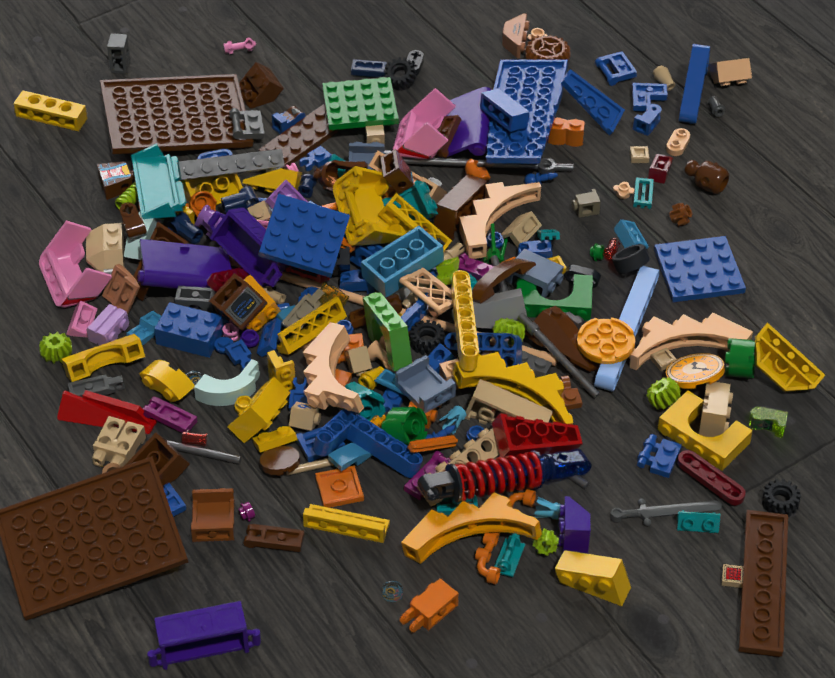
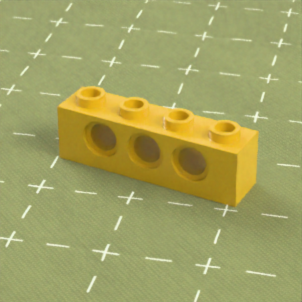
M22 91L13 103L16 117L79 131L87 120L86 105L32 92Z

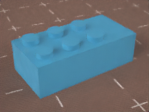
M417 226L361 261L362 277L386 298L404 287L399 282L401 277L423 267L429 271L443 262V245L421 226Z

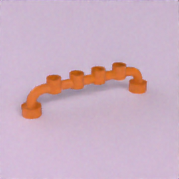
M527 489L525 492H517L510 495L509 499L511 500L512 508L518 500H523V505L532 507L536 499V491ZM488 532L483 537V544L486 545L484 548L478 547L475 559L478 560V572L487 578V583L496 585L500 578L501 569L491 566L488 570L485 565L490 561L491 552L497 546L501 532Z

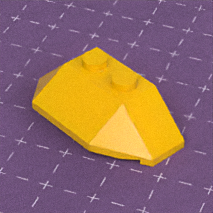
M768 322L755 336V366L784 392L813 390L825 376L821 370Z

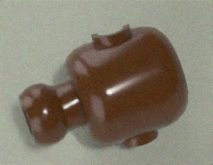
M690 160L684 170L687 176L695 177V184L699 188L711 194L723 192L729 181V172L724 167L719 166L717 162L704 161L699 165L697 161Z

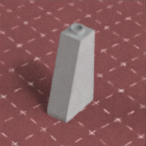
M521 288L495 293L481 304L473 302L476 328L493 329L495 321L500 318L520 321L518 316L521 313L527 316Z

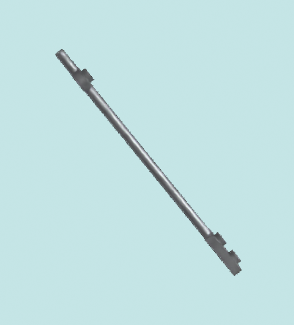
M402 157L406 164L466 166L467 161L470 160L428 158L425 160ZM542 158L539 164L487 163L486 160H478L479 162L477 163L478 167L536 169L541 174L554 173L555 170L573 171V164L555 163L551 158Z

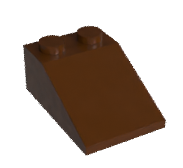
M156 432L126 464L128 465L152 456L162 486L176 480L190 465L168 441Z

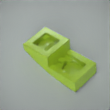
M459 257L444 260L436 267L438 272L436 278L443 284H452L453 273L458 271Z

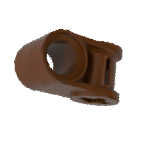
M130 202L122 204L120 214L129 240L146 234L145 224L136 206Z

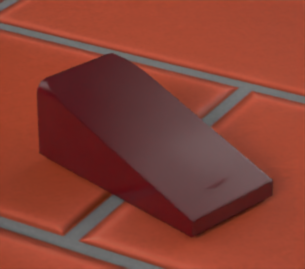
M656 154L649 169L648 179H654V182L664 184L673 158Z

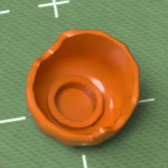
M470 159L467 161L465 166L466 175L470 174L487 181L490 180L491 177L487 169L477 166L478 160Z
M204 190L197 191L190 198L189 208L194 212V216L198 217L205 205H209L212 210L216 211L217 201L211 193Z

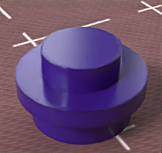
M252 329L245 330L240 337V340L242 339L247 347H253L259 343V335Z

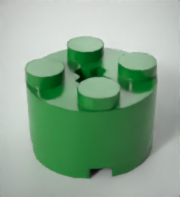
M729 338L728 349L730 351L726 352L725 363L729 365H726L725 376L753 378L755 373V341Z
M392 407L386 419L382 422L381 427L389 435L408 446L410 441L426 439L427 431H425V425H428L424 411L420 408Z

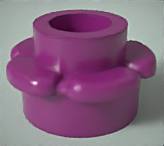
M249 502L241 503V508L238 509L239 514L243 520L247 519L250 522V519L255 517L254 510Z

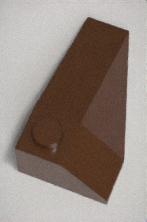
M553 306L545 309L535 318L533 322L540 327L539 330L563 355L569 357L570 362L589 372L600 367L601 363L589 360L580 352L577 345L579 329L560 308ZM525 330L527 337L537 345L544 346L534 335Z

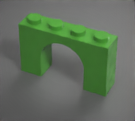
M381 292L371 293L369 296L363 297L367 332L372 342L377 340L380 343L381 337H384L387 361L394 372L411 364L409 334L405 322Z

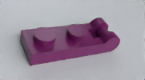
M465 253L458 256L460 260L458 271H466L475 277L476 280H480L483 275L495 267L469 258Z
M155 396L150 399L148 406L145 405L143 407L145 410L143 415L146 418L151 417L184 434H187L198 422L197 416Z
M436 451L432 458L404 485V491L421 500L424 496L417 488L418 479L429 472L431 474L435 473V467L443 461L448 463L451 459L444 457L443 453Z

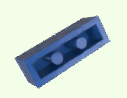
M497 88L481 93L480 109L507 130L512 132L528 127L529 111L502 90Z

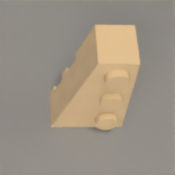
M707 382L699 435L715 437L728 429L729 422H726V419H730L731 407H728V404H732L733 393L730 392V384L720 382L709 384Z

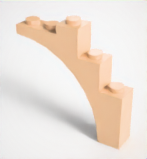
M503 182L485 184V199L472 200V215L459 217V232L469 258L486 257L487 233L491 224L500 216L517 206L540 201V182L504 187Z
M713 312L702 323L683 314L679 320L674 321L673 325L653 316L649 322L644 324L642 328L643 337L638 347L634 348L633 353L629 356L630 368L637 370L644 362L650 359L651 354L666 347L668 350L680 347L704 346L730 351L728 349L729 338L752 340L753 331Z
M330 322L303 351L306 363L309 365L303 371L309 384L304 393L308 404L314 408L317 407L325 410L331 405L360 413L364 406L359 394L339 384L335 375L338 359L343 349L351 340L344 325Z

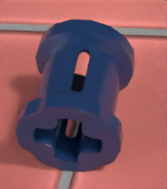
M304 174L301 178L302 183L298 187V192L303 197L309 198L313 194V187L316 186L317 179L313 178L311 174Z

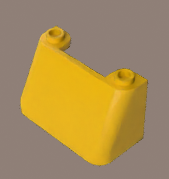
M355 166L337 179L333 185V194L338 211L350 215L345 231L350 245L366 246L392 243L405 234L400 224L390 226L378 215L384 208L381 196L389 188V183L383 177V172Z

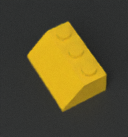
M237 173L181 180L188 202L197 191L204 190L213 195L217 205L221 203V198L237 194L243 188Z

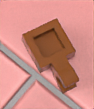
M562 376L561 380L564 384V390L561 397L564 399L566 409L582 408V400L578 389H571L569 376Z

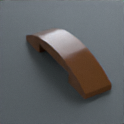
M512 259L493 267L473 287V302L483 303L495 294L494 286L514 272L523 275L536 266V263L526 259Z

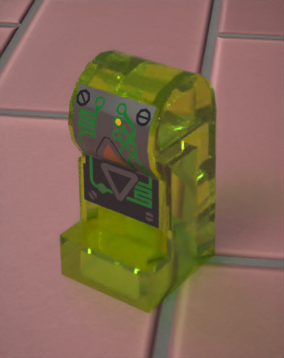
M754 407L750 412L749 425L755 430L764 429L776 432L775 437L783 438L788 412L765 407Z

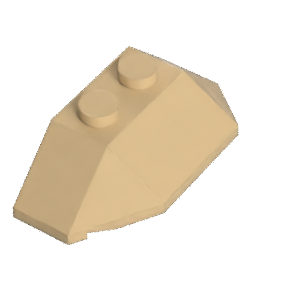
M123 223L103 224L91 230L86 237V262L95 270L104 272V269H112L117 264H121L124 267Z

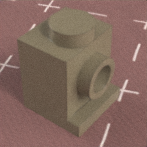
M592 189L590 193L575 195V200L571 202L572 209L576 211L578 218L597 215L600 212V199L595 189Z

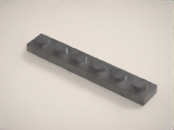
M282 149L177 162L180 181L282 168L285 166Z

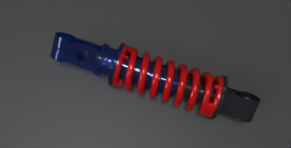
M581 449L559 451L552 454L544 453L542 455L535 450H531L523 454H516L515 456L508 455L505 458L497 457L496 459L489 458L485 461L478 460L475 463L467 462L465 465L462 463L448 464L444 472L422 475L418 479L417 485L428 501L449 498L453 503H458L466 500V498L473 499L474 495L481 498L484 494L491 496L494 492L502 494L505 490L507 492H513L514 489L521 491L524 487L539 489L542 488L545 481L549 482L554 479L584 475L590 471L592 464Z

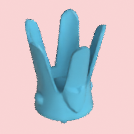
M454 406L447 415L439 419L440 421L445 418L448 419L442 426V429L456 421V428L452 432L454 435L461 421L465 419L466 411L460 406Z
M537 497V503L540 505L536 506L538 511H535L534 517H551L558 520L560 504L557 502L551 503Z

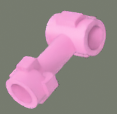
M246 38L245 42L232 44L231 41L224 43L225 53L233 54L234 50L240 49L253 51L256 46V42L251 38Z

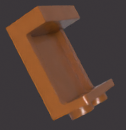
M233 489L192 490V542L234 540L235 501Z

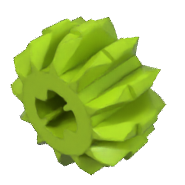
M500 318L495 321L493 333L518 335L523 342L525 325L514 319ZM510 338L508 344L513 345L514 339Z
M57 331L55 334H51L49 332V336H43L42 341H40V355L42 358H45L46 362L52 361L55 364L56 361H60L62 363V358L72 354V343L65 333L59 334Z
M671 377L662 378L659 381L656 380V383L651 384V387L647 389L648 401L656 409H665L681 397L680 387Z

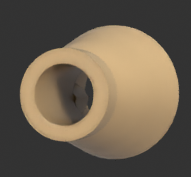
M659 66L653 71V78L660 84H667L668 91L675 87L667 67Z

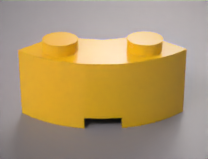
M155 360L139 373L142 382L149 389L160 392L171 403L180 400L195 387L194 383L180 369L175 371L169 367V362Z

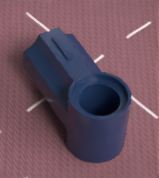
M251 186L243 187L237 194L221 198V204L225 213L228 210L237 208L248 210V207L259 203V199Z
M183 212L167 222L168 229L177 235H181L190 243H199L203 236V231L192 224L189 217Z

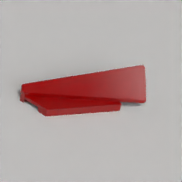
M87 390L82 397L64 391L57 419L60 421L103 427L108 417L111 416L125 420L126 423L129 421L143 425L145 434H150L157 423L155 419L146 418L143 415L145 410L139 405Z

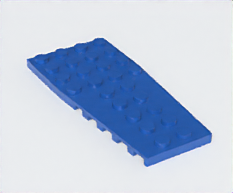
M500 60L494 89L499 88L529 111L528 127L510 132L491 117L486 155L487 163H540L562 98L564 87L560 83L567 73L568 60Z

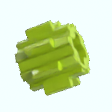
M543 528L540 538L533 541V547L538 549V554L542 553L548 556L550 552L557 551L559 538L554 535V531Z

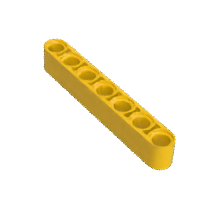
M459 270L453 273L451 286L459 366L465 371H473L477 368L479 347L469 273Z

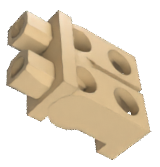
M109 416L97 441L93 444V464L101 467L105 461H109L110 463H117L120 467L125 466L135 455L140 443L143 444L146 439L144 426L129 421L126 423L125 420ZM131 429H136L137 433L132 432Z

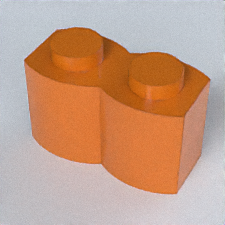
M555 118L548 137V143L553 145L566 144L573 147L583 146L585 122L578 119L566 120Z

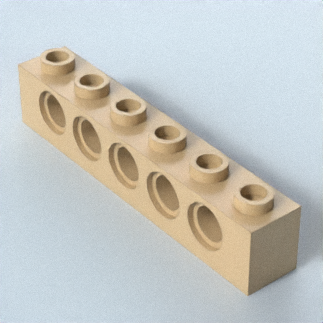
M493 427L490 430L485 428L478 433L479 438L476 441L471 439L464 444L465 449L462 452L457 450L450 455L449 458L451 460L448 463L443 461L436 466L435 473L444 472L448 464L462 463L465 465L469 462L467 456L474 463L478 460L485 461L486 459L497 457L499 450ZM481 445H483V446L485 447V450H486V451H483V449L481 448ZM437 499L435 501L427 500V502L432 507L433 505L439 503L443 499Z

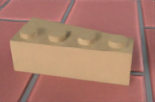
M480 379L466 410L467 415L465 419L475 418L479 420V423L487 425V422L492 423L502 413L510 417L521 416L524 419H541L543 422H549L553 411Z

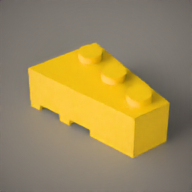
M273 376L251 398L245 410L242 409L239 412V417L227 427L245 443L261 429L265 431L273 423L271 420L288 402L286 398L290 392Z

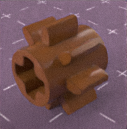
M684 203L673 205V210L670 211L672 222L674 224L678 223L679 226L690 223L689 218L692 217L691 208L688 205H684Z

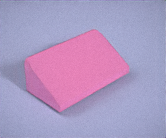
M80 301L74 310L66 335L88 338L86 329L94 321L97 308Z

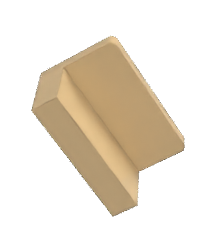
M531 211L519 215L501 235L503 238L510 237L518 248L520 243L528 241L542 225Z

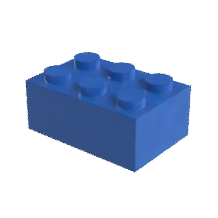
M169 302L154 329L156 344L210 358L215 349V341L223 334V316Z

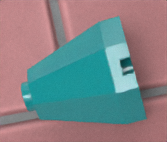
M356 382L345 385L346 389L359 394L364 409L358 413L369 421L375 415H378L380 418L384 415L386 411L383 403L385 402L381 394Z

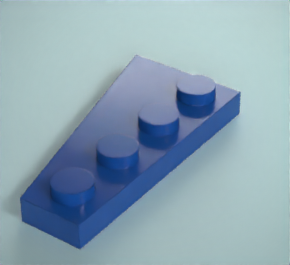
M570 69L560 84L610 136L625 109Z

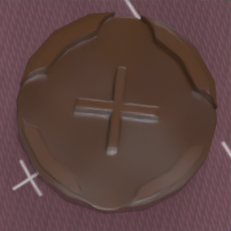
M279 446L267 450L260 457L262 470L270 475L278 476L283 475V472L286 471L288 473L293 472L300 464L299 452L290 446Z

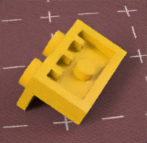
M275 350L267 352L269 379L274 376L288 391L295 389L293 384L295 377L293 360L283 362L281 356H277Z

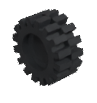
M398 57L397 61L395 58L392 59L393 63L389 61L388 66H385L384 74L385 78H391L392 88L395 89L396 87L399 91L400 88L406 90V86L410 88V83L414 84V80H416V71L413 63L410 60L407 61L406 58L401 60V57ZM400 70L407 72L403 77L394 76Z
M421 320L420 324L416 322L415 327H411L410 346L413 350L415 349L416 353L421 351V355L425 353L429 355L440 343L444 345L443 327L441 328L439 323L436 325V321L430 323V320H427V323H424ZM422 336H432L433 338H432V339H422L421 337H422Z
M775 479L774 483L770 481L768 485L766 484L763 492V508L765 510L768 509L770 513L787 514L790 517L792 513L795 514L796 510H798L801 498L800 489H797L796 484L792 486L791 481L785 483V479H782L781 482ZM782 495L788 498L789 500L779 501L775 499L774 496Z

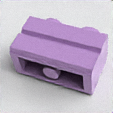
M109 304L86 329L89 341L102 345L117 340L121 331H125L129 326L127 312Z

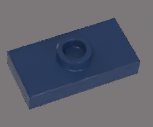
M353 59L351 75L385 77L384 70L387 62Z

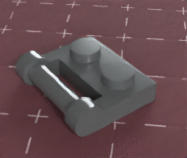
M233 108L229 111L233 122V137L235 139H264L265 133L260 110L239 111L237 108ZM239 119H243L245 130L240 128Z

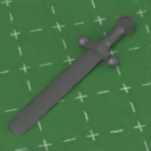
M641 498L638 500L640 508L631 510L613 508L610 519L613 522H620L622 518L640 517L644 520L645 526H650L651 520L649 517L673 515L682 510L684 512L720 510L722 504L717 500L646 507L645 499Z

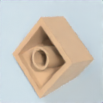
M750 58L721 61L708 65V70L714 84L720 83V86L731 85L730 82L736 81L737 84H743L752 78Z

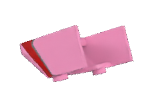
M435 88L403 117L399 124L393 150L396 149L401 157L432 159L437 151L448 142V139L438 129L444 116L449 114L456 105Z
M65 221L39 259V266L56 306L62 308L77 305L80 301L87 302L96 299L112 278L111 274L87 267L83 273L81 272L78 263L85 255L82 242L91 232V228L70 221Z

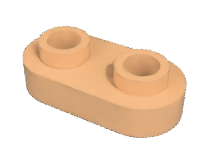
M683 128L676 129L667 142V153L672 156L682 155L690 141V132Z

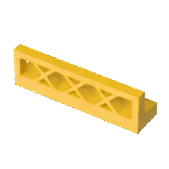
M397 193L378 214L390 226L400 224L405 234L417 226L422 228L426 226L432 237L436 240L440 238L445 243L443 245V252L452 242L450 238ZM393 202H398L401 205V208H398L396 205L393 204ZM408 214H412L415 220H412Z
M334 297L278 333L277 335L281 342L277 345L278 352L289 355L317 337L330 322L337 324L338 321L345 319L347 315L339 297ZM335 304L337 309L334 308L330 311L331 306ZM318 314H323V316L315 320ZM304 323L309 324V325H307L306 327H304L303 329H301V326H302ZM290 332L294 333V335L285 339V336L287 334H289Z
M310 504L309 508H305L303 512L304 527L384 543L390 520L313 504Z

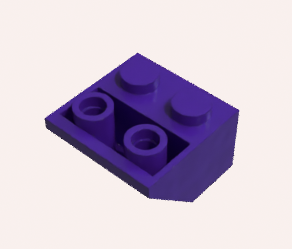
M565 496L564 505L560 504L559 546H563V552L567 550L588 554L591 531L590 513L572 498Z

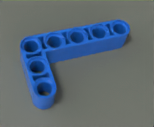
M693 44L679 122L696 124L704 79L708 71L710 46Z
M346 409L341 410L316 434L313 451L319 456L329 455L347 438L408 478H412L419 471L423 460L421 454L418 452L411 453L408 446L392 437L358 413Z

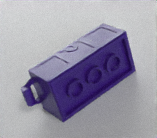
M245 208L231 209L226 214L215 211L208 221V225L213 232L210 239L216 241L261 287H274L288 265L258 256L266 229ZM221 217L222 220L220 221V223H219V224L217 225V227L215 228V227H214L215 224L217 223V221H218L219 218Z
M241 601L154 618L159 648L149 650L147 655L151 667L156 665L163 666V670H166L169 664L238 650H244L245 653H248L249 648L261 644V635L259 629L247 630ZM252 635V641L248 642V636ZM156 654L161 655V660H157Z

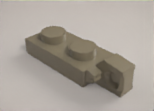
M318 288L313 295L305 294L281 322V325L287 328L319 308L321 303L318 300L323 296L324 292Z

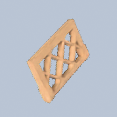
M424 267L400 278L399 282L417 295L438 314H442L453 307L451 289ZM410 282H416V286L412 285ZM419 283L430 284L429 288L419 287ZM432 285H435L438 289H432ZM422 292L429 293V297H427V296H426L424 293H422ZM432 293L443 295V299L432 297ZM445 295L450 297L451 300L445 299Z

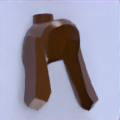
M329 161L321 169L315 168L313 178L318 179L319 184L323 186L324 190L333 193V185L339 179L337 174L338 168L352 169L358 166L367 169L368 164L365 161Z

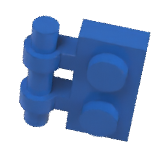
M650 434L643 444V451L638 455L637 466L644 468L645 464L650 465L651 473L669 478L681 451L682 444L667 439H662L661 444L656 443L657 436ZM651 451L656 453L655 457L650 455Z

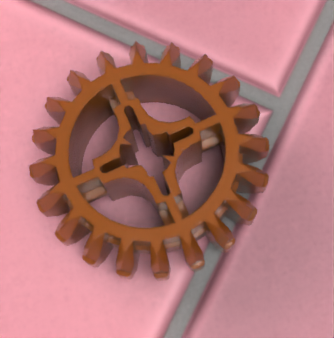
M551 34L549 36L543 35V37L537 36V38H532L525 49L526 60H568L569 62L571 54L567 41H563V38L558 39L557 36L552 37Z

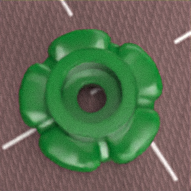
M595 243L590 249V256L594 257V261L603 260L605 248L603 245Z

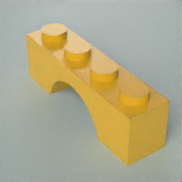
M131 334L67 356L61 360L66 376L71 382L91 376L93 371L105 365L119 362L128 363L145 357L140 338L135 334Z

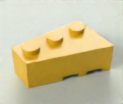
M564 550L555 567L561 584L619 606L623 605L631 589L622 559Z

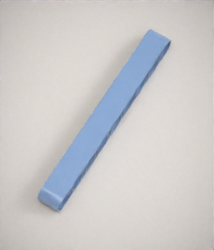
M647 266L640 267L619 320L632 328L635 337L657 284L660 272L658 269ZM627 359L614 364H601L595 378L594 387L614 392Z

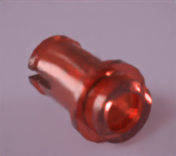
M612 238L609 240L607 248L603 251L606 260L612 261V257L617 253L621 244L620 241L617 242L618 239Z
M190 430L183 431L182 443L206 446L207 433L190 432Z

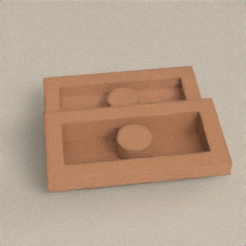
M117 264L114 266L111 273L112 278L107 283L102 296L111 302L113 306L125 310L128 314L140 286L128 270L121 264Z

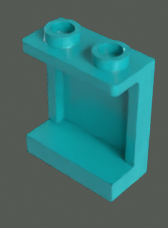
M417 180L414 182L415 185L398 194L426 219L429 220L438 215L436 210L437 204L431 199L429 195L430 189L426 183ZM386 197L382 199L384 207L391 200V198ZM393 202L394 205H396L398 208H401V205L398 202ZM408 214L412 220H415L412 214Z

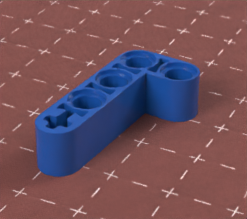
M456 332L447 334L444 340L446 347L458 351L457 343H453L454 340H457ZM477 333L479 351L499 352L501 358L505 360L506 367H508L507 361L510 357L514 361L512 366L522 363V340L518 335L509 333ZM494 337L496 343L491 347L489 342ZM510 338H513L514 345L510 348L508 341Z

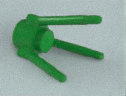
M494 223L491 224L492 248L488 249L486 257H483L484 263L492 265L490 258L494 255L498 257L499 263L504 261L508 242L507 237L504 239L501 252L496 248Z

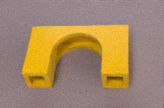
M686 391L659 417L658 431L677 443L682 444L683 447L695 452L711 465L723 471L750 444L753 430L736 420L719 436L705 437L697 434L689 425L702 413L704 400L690 391Z

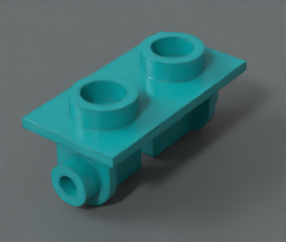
M679 511L677 513V530L719 533L721 514H716L715 512Z
M516 533L510 535L508 539L505 538L494 566L501 569L500 574L510 577L514 576L525 544L520 542V536Z

